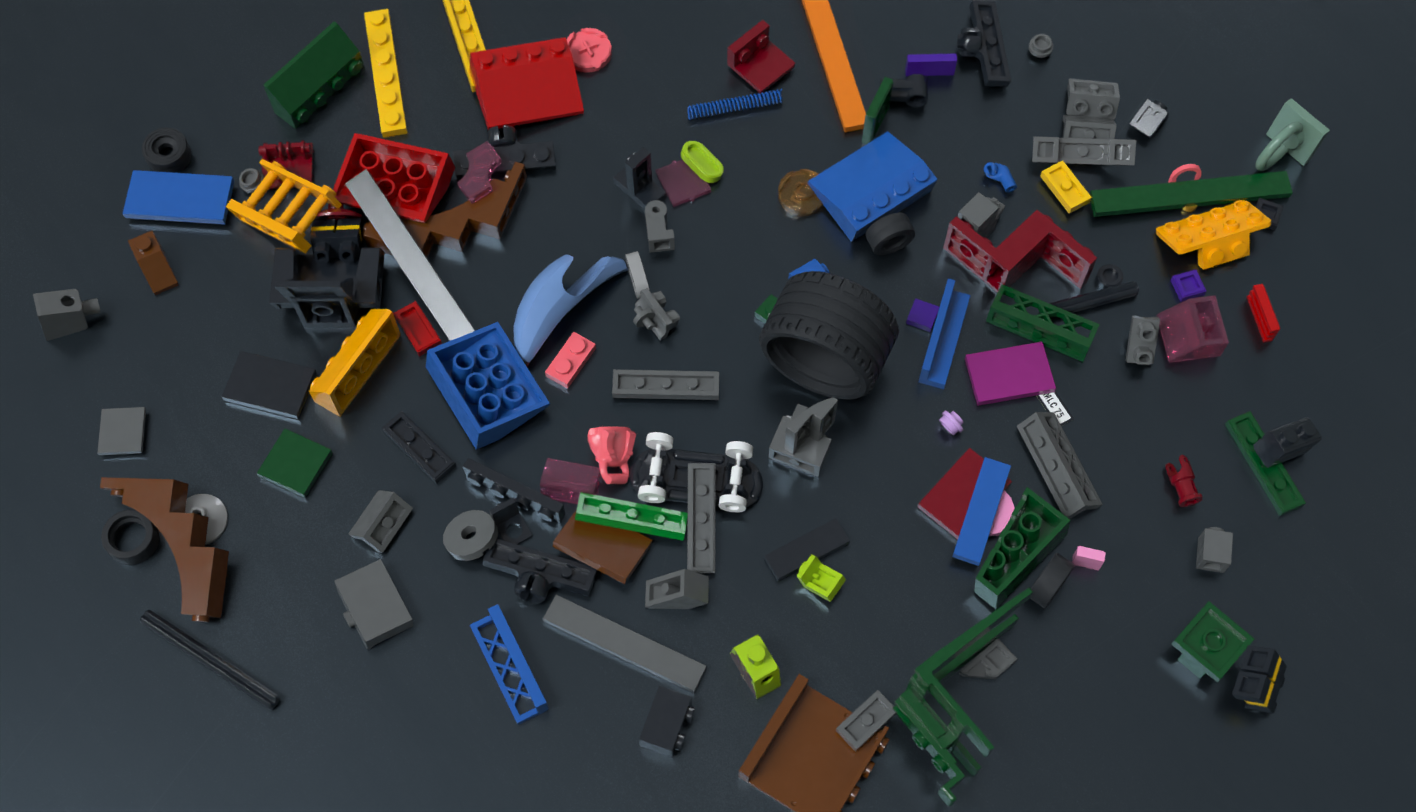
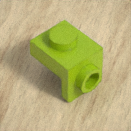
M813 554L807 561L802 563L797 574V578L804 588L829 602L832 601L846 581L842 574L822 564Z

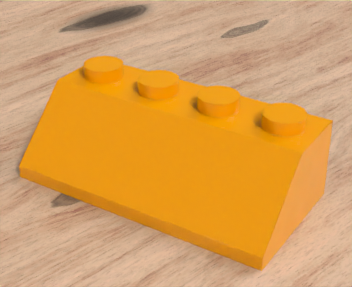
M371 309L366 316L361 317L357 328L351 336L345 338L337 355L329 359L324 372L312 382L309 393L315 403L341 417L401 336L391 310Z

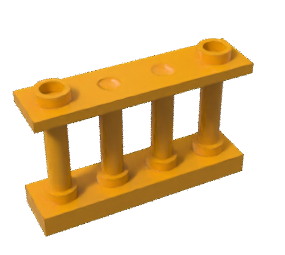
M261 159L259 163L268 171L267 175L247 201L239 203L231 199L226 208L240 221L306 254L312 245L304 239L306 236L305 231L326 203L336 208H340L342 204L335 198L336 192L326 185L320 187L287 171L276 161L270 163ZM275 180L283 181L263 210L259 209L257 212L255 209L256 205ZM292 187L299 189L300 191L282 215L273 220L271 215ZM308 196L316 197L317 199L299 223L289 228L288 223Z

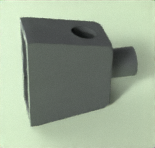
M77 289L33 294L37 316L46 341L86 330L88 328L86 316L101 313L98 298L81 301Z

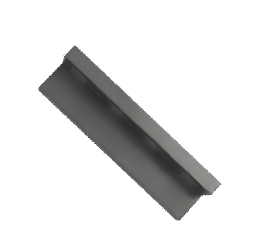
M1035 412L1017 426L1063 515L1068 519H1072L1085 509H1097L1103 505L1054 412Z

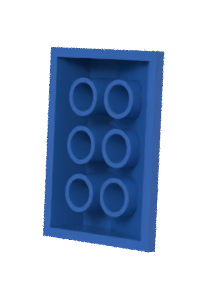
M887 131L810 179L807 183L849 240L853 242L864 235L868 228L879 219L900 212L930 193L938 179L918 155Z
M498 322L427 350L426 369L476 450L500 440L550 405Z

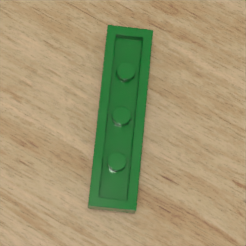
M580 492L575 520L683 541L688 513Z

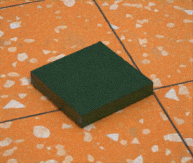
M884 77L865 115L862 143L866 145L874 140L889 110L893 79Z
M284 429L259 468L257 475L306 498L333 452L325 446L288 429Z

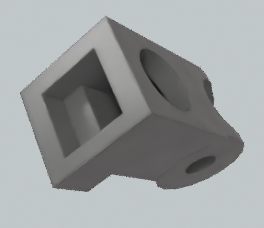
M658 200L649 202L645 207L649 252L675 250L673 229L666 230L668 221L666 205Z

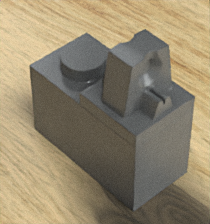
M978 192L959 211L958 218L968 222L975 232L987 238L995 230L997 220L1003 213L1005 205L994 197L991 199Z
M797 404L792 417L788 415L782 417L769 447L768 458L819 477L830 451L832 439L828 438L825 434L819 441L809 436L793 455L784 449L786 427L798 415L808 409L806 406Z

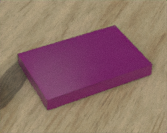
M1043 342L967 354L965 356L977 406L1054 393L1056 390Z

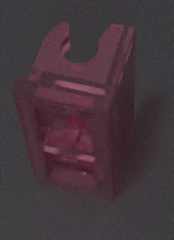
M547 458L540 481L541 494L554 500L578 504L580 492L597 495L600 481H598L600 469L598 467Z

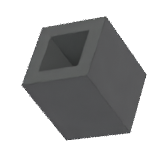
M1218 527L1205 528L1198 537L1196 569L1224 573L1231 565L1233 533L1224 532V529Z

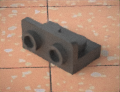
M1079 79L1068 80L1067 115L1116 118L1120 101L1118 83Z

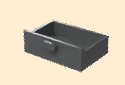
M381 559L334 581L336 590L347 610L343 613V616L349 628L355 625L367 651L374 645L413 627V620Z

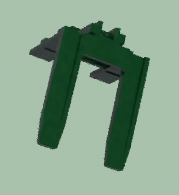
M1030 588L1005 603L914 670L915 674L910 678L906 691L895 700L896 705L892 708L914 734L912 738L921 750L926 749L933 757L931 761L936 769L942 774L946 772L951 778L937 793L949 807L957 800L951 790L960 784L965 777L956 766L957 761L950 753L957 757L973 777L981 769V766L959 741L962 733L964 732L985 758L992 752L994 746L941 684L1017 623L1019 618L1014 614L998 625L1030 599L1033 593ZM929 693L934 696L952 718L948 726L925 701Z

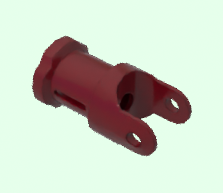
M1180 455L1179 461L1182 467L1177 473L1176 468L1171 463L1166 464V470L1171 485L1175 486L1180 499L1178 502L1179 506L1188 507L1201 502L1203 497L1196 489L1194 483L1195 475L1188 458L1185 455Z

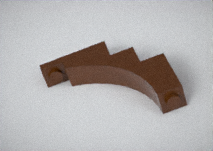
M515 162L512 170L507 171L504 181L493 178L474 197L453 209L431 215L426 223L401 218V220L427 258L433 244L462 252L471 231L500 239L527 179L525 164ZM367 222L362 232L367 247L381 248L386 254L392 255L372 223Z
M101 477V489L111 491V496L123 497L122 504L135 509L147 517L168 542L176 559L182 589L181 614L192 616V621L208 623L210 617L221 618L229 551L215 547H205L209 517L195 513H185L189 484L174 479Z

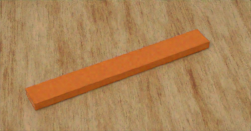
M802 0L844 132L863 129L866 112L829 1Z

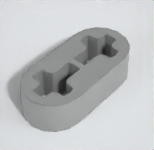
M636 251L625 254V259L638 299L641 297V290L649 289L639 253Z

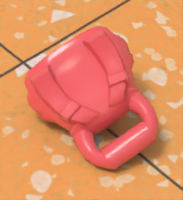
M629 427L590 428L587 436L588 443L595 455V460L599 463L603 480L606 484H626L629 479L627 461L633 454L632 450L636 433L631 431ZM607 467H620L622 473H608Z

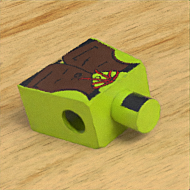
M755 635L732 649L730 656L756 700L781 687L778 665L759 635ZM769 676L770 679H768L765 682H762L765 678Z

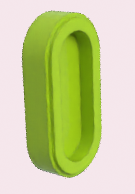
M688 141L683 145L681 151L682 160L703 181L715 183L721 179L724 171L722 163L703 144L697 141Z

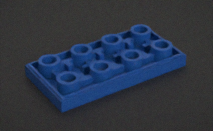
M133 170L123 215L125 218L225 224L228 214L226 205L231 200L234 179L232 176Z

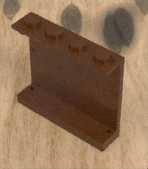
M798 674L741 766L738 777L793 812H843L842 809L846 802L853 803L861 789L857 784L863 776L867 779L876 763L871 760L875 753L879 752L882 754L890 740L886 737L889 727L885 726L883 730L880 729L855 752L836 732V728L853 712L808 686L809 679Z

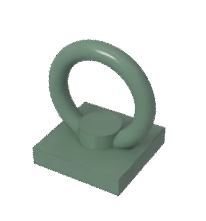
M1292 98L1285 102L1266 133L1272 140L1257 158L1256 169L1258 171L1269 169L1286 153H1289L1303 166L1306 165L1330 130Z

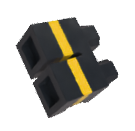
M361 218L338 219L337 225L335 219L314 220L311 226L310 241L316 262L327 263L331 258H340L343 262H353L355 257H360L361 245L364 244Z
M1247 646L1240 668L1242 671H1239L1232 692L1236 699L1246 701L1245 708L1270 714L1275 713L1277 696L1280 688L1283 687L1284 674L1287 667L1275 649Z

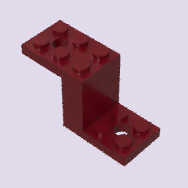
M1038 210L1029 216L997 248L993 246L989 239L975 232L968 222L962 221L956 216L949 223L943 247L997 293L1001 284L1011 287L1041 257L1081 289L1088 282L1097 257L1089 248L1083 247L1068 231H1063L1048 215H1043Z

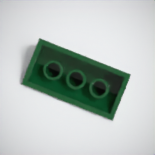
M334 21L263 86L274 113L296 129L301 123L306 122L315 110L323 106L336 91L341 90L351 77L357 75L364 66L358 48Z

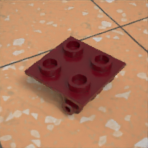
M301 141L299 143L290 144V142H286V144L279 142L278 145L264 143L263 146H259V155L262 156V159L270 163L276 161L287 171L312 182L313 143ZM262 166V174L265 177L268 171ZM276 179L269 189H278L283 181Z

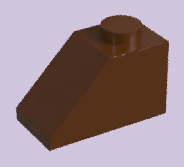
M152 230L128 240L154 295L179 285L163 248Z

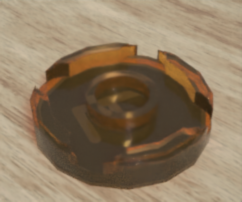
M800 169V171L787 173L781 179L778 187V199L782 207L790 214L811 216L818 213L824 207L821 200H819L807 183L818 175L817 172L809 169Z

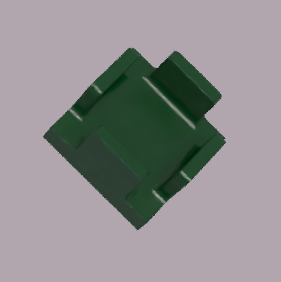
M1208 601L1173 641L1172 645L1182 653L1178 661L1193 674L1201 678L1206 673L1218 682L1247 649V646L1253 642L1254 638Z

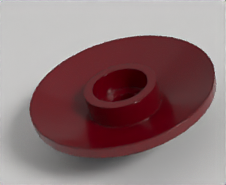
M341 203L340 208L328 204V209L321 210L314 220L335 219L337 223L338 219L361 218L362 220V215L355 211L344 209L343 203Z

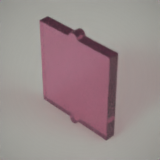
M683 160L672 161V164L655 170L673 207L687 201L693 202L695 198L711 192L708 183L703 181Z

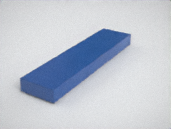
M987 457L984 458L952 557L979 566L1011 465Z

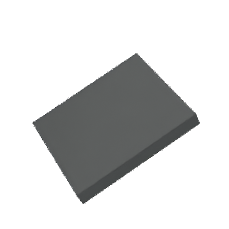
M146 408L102 409L98 455L142 453Z

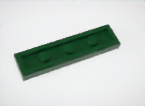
M1251 411L1228 420L1225 426L1279 516L1303 507L1306 502L1284 465L1279 463L1268 468L1254 450L1253 445L1265 434Z

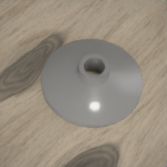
M197 494L187 498L185 513H202V516L209 517L205 545L214 542L222 535L227 526L228 513L225 505L217 497L209 494Z

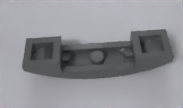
M1033 137L1032 162L1058 163L1063 160L1066 164L1135 165L1136 140Z

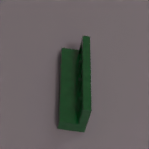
M1001 284L986 319V322L1033 342H1043V346L1081 362L1084 361L1100 325ZM1004 294L1013 298L1016 304L1007 305L1000 302ZM1033 306L1039 310L1040 314L1031 315L1027 312L1026 308ZM1057 316L1062 318L1065 324L1058 326L1053 324L1050 318ZM1081 326L1091 330L1089 337L1077 334L1075 328Z

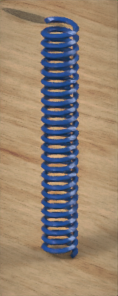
M777 89L772 92L757 93V95L754 93L749 96H739L734 99L731 97V99L727 98V100H716L715 103L708 101V103L704 102V104L700 103V105L696 104V106L693 104L692 107L689 105L688 119H691L690 111L693 119L695 118L694 111L698 119V110L701 118L702 110L704 117H706V110L707 115L710 116L709 107L713 116V106L716 115L718 114L717 106L719 114H721V106L724 114L725 106L727 113H729L728 103L730 111L733 112L732 102L735 112L737 111L736 102L739 111L741 110L740 102L742 110H744V102L746 109H748L747 99L750 109L752 108L751 99L753 107H756L755 98L758 108L760 107L759 98L761 106H764L763 98L764 104L767 106L766 95L769 105H771L770 95L773 105L775 104L774 95L776 103H779V95V100L782 104V89L780 91Z

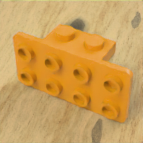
M1239 200L1221 208H1213L1205 213L1190 215L1188 218L1176 222H1168L1156 228V235L1178 254L1198 249V266L1204 270L1250 255V233L1270 227L1271 219L1250 202Z

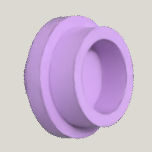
M945 410L942 413L943 416L939 419L941 424L952 435H955L957 432L961 433L963 431L961 426L964 423L963 420L954 411L949 413Z

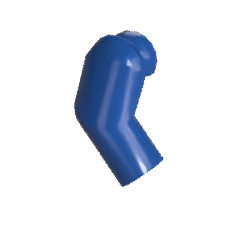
M993 162L985 164V175L990 179L1001 182L1007 193L1017 188L1007 166Z

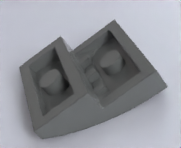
M834 397L823 400L798 415L786 427L784 449L793 455L809 436L819 441L835 422L838 400Z

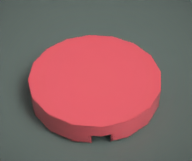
M584 28L580 32H573L568 36L567 42L573 57L575 70L586 73L599 71L610 61L612 46L604 32L593 28Z

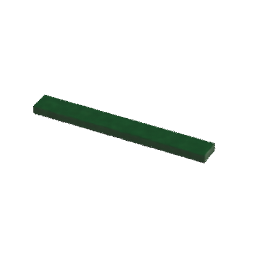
M1287 171L1091 190L1089 195L1092 197L1090 202L1094 217L1178 209L1188 206L1198 207L1227 204L1239 200L1257 201L1259 198L1264 200L1290 197L1293 192Z

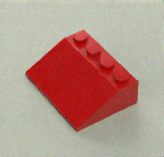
M566 37L470 53L469 72L488 130L495 126L503 128V125L515 126L584 114L574 61Z
M354 133L333 191L336 192L335 198L340 203L362 209L345 183L367 169L400 218L426 223L447 191L455 165L449 153Z

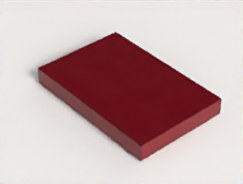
M971 448L962 455L918 504V508L957 540L984 461ZM1009 478L1006 480L1003 491H1006L1012 483Z

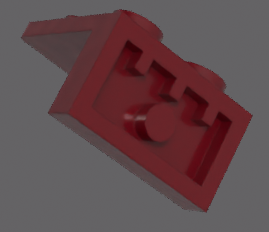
M764 20L751 28L727 49V65L759 93L765 92L795 67V62L769 41L770 25Z

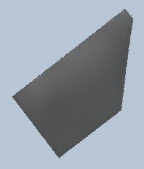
M997 638L962 668L959 674L961 677L997 679L1017 661V658Z

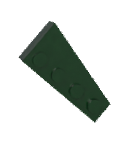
M1026 487L1020 502L1016 505L1006 527L1003 528L996 545L991 550L976 577L974 592L993 608L997 609L1067 536L1070 519Z

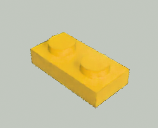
M1063 160L1041 172L1040 177L1069 214L1090 203L1092 197Z

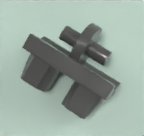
M648 288L641 290V297L635 304L636 308L634 311L637 315L633 322L637 327L646 326L648 330L652 329L658 339L663 340L667 337L669 331L678 325L680 316L675 310L668 312L663 310L666 304V297L661 291L651 293Z
M1132 316L1126 354L1127 363L1154 364L1160 324L1159 317L1145 318Z

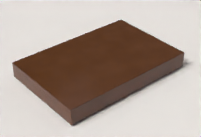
M575 511L554 539L553 547L626 584L651 547L652 540L635 531L575 520Z

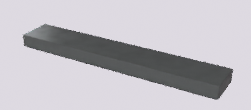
M555 595L543 617L544 622L692 693H695L707 669V666L558 595Z

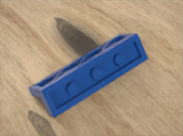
M952 279L947 280L919 378V383L944 389L970 299V295L953 290L955 280Z
M497 604L488 609L489 616L470 624V627L519 725L549 710ZM494 623L497 629L494 640L482 638L478 629ZM499 637H501L504 644L498 643ZM485 644L491 645L490 651H488ZM496 647L508 651L509 656L505 665L493 661L492 656ZM511 661H513L515 668L509 667ZM497 668L503 670L501 676H500V674H499ZM508 671L518 674L521 678L517 690L506 687L504 684ZM523 685L528 693L522 692ZM509 693L515 694V697H514L513 700H512V698H511V696H510ZM519 696L531 699L535 708L519 715L516 709Z

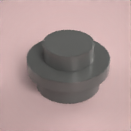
M1038 34L1030 40L1029 51L1036 57H1047L1053 51V42L1048 35Z
M248 168L240 174V187L247 193H253L264 179V175L259 170Z

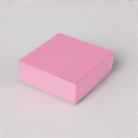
M1078 546L1073 554L1072 563L1099 571L1105 561L1106 553Z

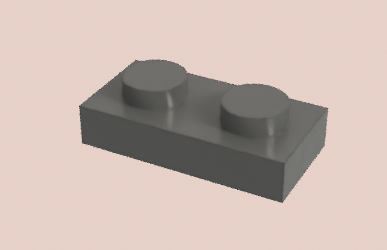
M877 690L836 728V732L856 752L896 715L892 709L894 706Z

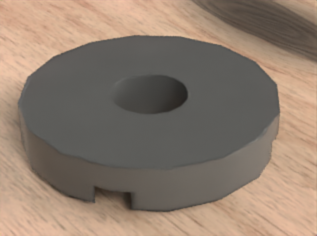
M471 510L463 512L447 525L443 534V544L447 551L457 560L469 561L477 559L484 555L482 552L487 548L490 550L495 544L498 537V527L492 517L484 511ZM476 532L471 539H465L469 533Z

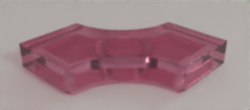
M488 141L466 153L469 168L465 176L457 182L458 187L471 204L493 191L490 177L494 169L502 162L500 156Z

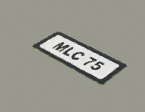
M1056 391L1054 393L1036 395L1047 412L1055 413L1061 426L1074 420V417Z

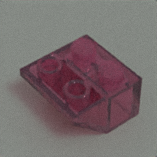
M1215 295L1190 298L1157 314V317L1160 319L1159 327L1169 363L1221 356L1229 343Z

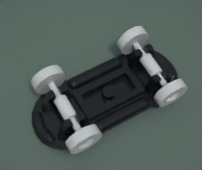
M652 432L647 434L646 445L651 449L638 455L629 471V480L632 488L638 493V498L649 503H662L665 500L688 503V463L716 464L715 506L728 512L745 511L746 507L758 500L763 489V478L759 469L748 460L753 455V446L741 441L727 443L726 455L672 449L674 440L672 436L661 432Z

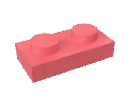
M573 332L545 371L546 377L568 389L595 351L596 344Z

